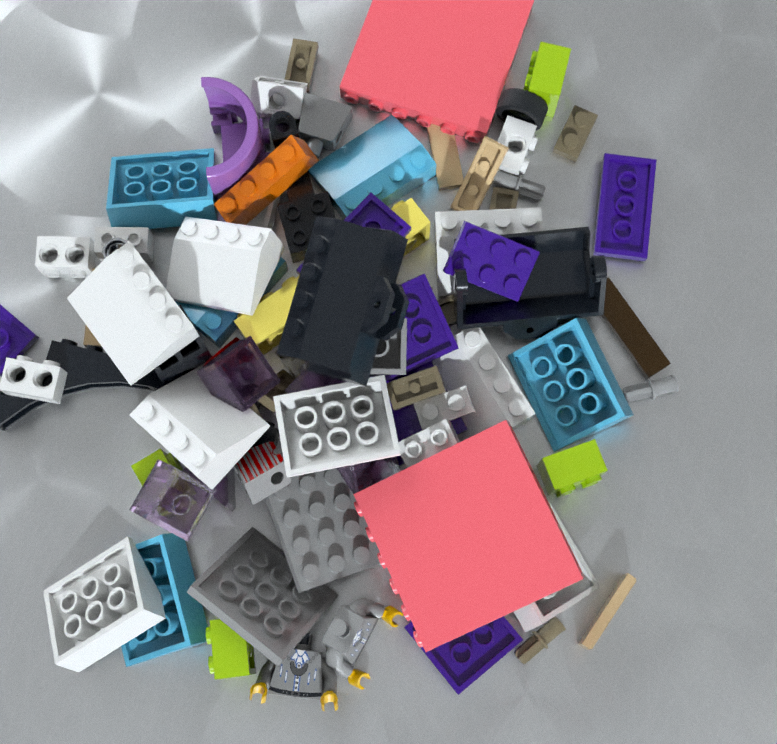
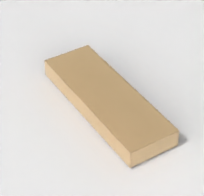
M431 124L430 127H427L432 158L437 164L436 180L438 190L459 188L464 179L455 135L443 133L440 130V126Z
M487 136L484 137L450 208L456 211L479 210L509 147Z
M629 573L622 575L578 644L586 650L593 649L636 583L635 577Z

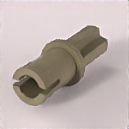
M556 616L553 617L537 632L534 630L531 632L533 635L514 651L515 656L521 663L526 664L543 648L547 650V645L565 631L566 628Z

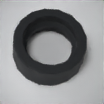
M518 88L504 90L496 108L497 116L504 123L509 115L537 125L536 130L541 128L548 111L547 103L542 98L532 92Z

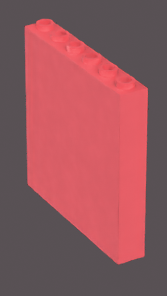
M372 0L340 84L341 98L351 104L360 103L366 105L369 109L376 112L385 111L391 113L397 119L416 121L422 127L427 128L434 124L440 126V130L443 133L465 137L467 141L472 143H482L484 137H488L496 114V108L505 89L532 13L534 0Z
M504 420L354 494L356 499L354 507L360 517L364 516L368 525L365 528L367 536L372 543H376L380 551L377 553L378 560L384 569H388L391 575V579H389L390 586L396 595H400L403 605H401L403 615L407 621H412L416 630L413 632L414 639L420 648H424L425 652L585 578L508 420Z

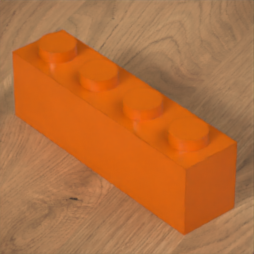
M290 135L216 201L214 206L226 222L247 225L319 160L304 140Z

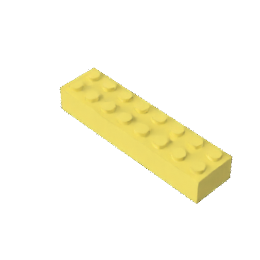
M412 198L405 202L401 200L391 208L393 212L411 226V231L405 237L408 239L403 258L430 238L431 222ZM299 276L288 278L282 283V288L275 293L269 292L260 299V303L253 316L239 313L237 319L234 320L240 334L258 359L280 344Z

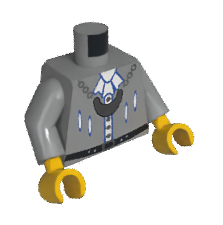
M359 598L351 605H341L322 639V643L326 647L327 665L344 678L348 677L350 685L361 690L365 689L360 685V680L362 677L370 680V675L359 669H353V666L357 662L379 618H382L392 627H398V624L392 621L393 617L397 614L403 616V613L393 606L385 607L367 598Z
M307 633L279 667L269 659L260 670L256 683L250 688V700H252V696L255 693L262 694L261 704L265 703L268 689L269 694L320 700L322 711H325L324 706L326 703L333 702L335 711L338 710L336 673L327 665L323 652L311 651L312 633Z

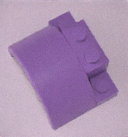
M201 77V86L204 88L209 102L210 115H213V121H211L214 134H222L223 163L206 167L207 180L216 201H218L271 153L266 151V144L271 143L269 128L264 127L263 120L258 119L253 103L239 87L223 79ZM238 117L243 120V122L235 123L238 122Z

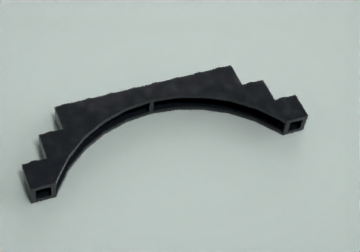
M62 339L61 342L51 341L46 360L60 363V367L67 372L62 397L95 388L128 387L156 391L165 386L154 369L130 385L109 355L103 353L102 348L93 345H87V349L78 347L77 342L68 339ZM25 370L17 374L16 382L24 379L26 375ZM48 375L43 379V387L51 384L52 375ZM232 380L222 385L240 401L250 396L258 410L260 409L261 403L252 397L256 388H258L257 386L249 383H242L241 386L231 384ZM0 391V430L6 431L35 409L50 402L11 396ZM266 421L270 427L252 447L267 442H273L277 447L280 435L278 428H274V423Z

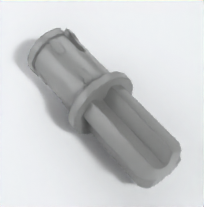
M498 170L493 181L494 186L519 191V194L537 200L543 198L546 188L544 185L523 179V175L517 177Z
M675 375L656 380L648 378L646 382L624 387L623 394L628 403L646 398L653 400L658 395L677 392L679 386Z

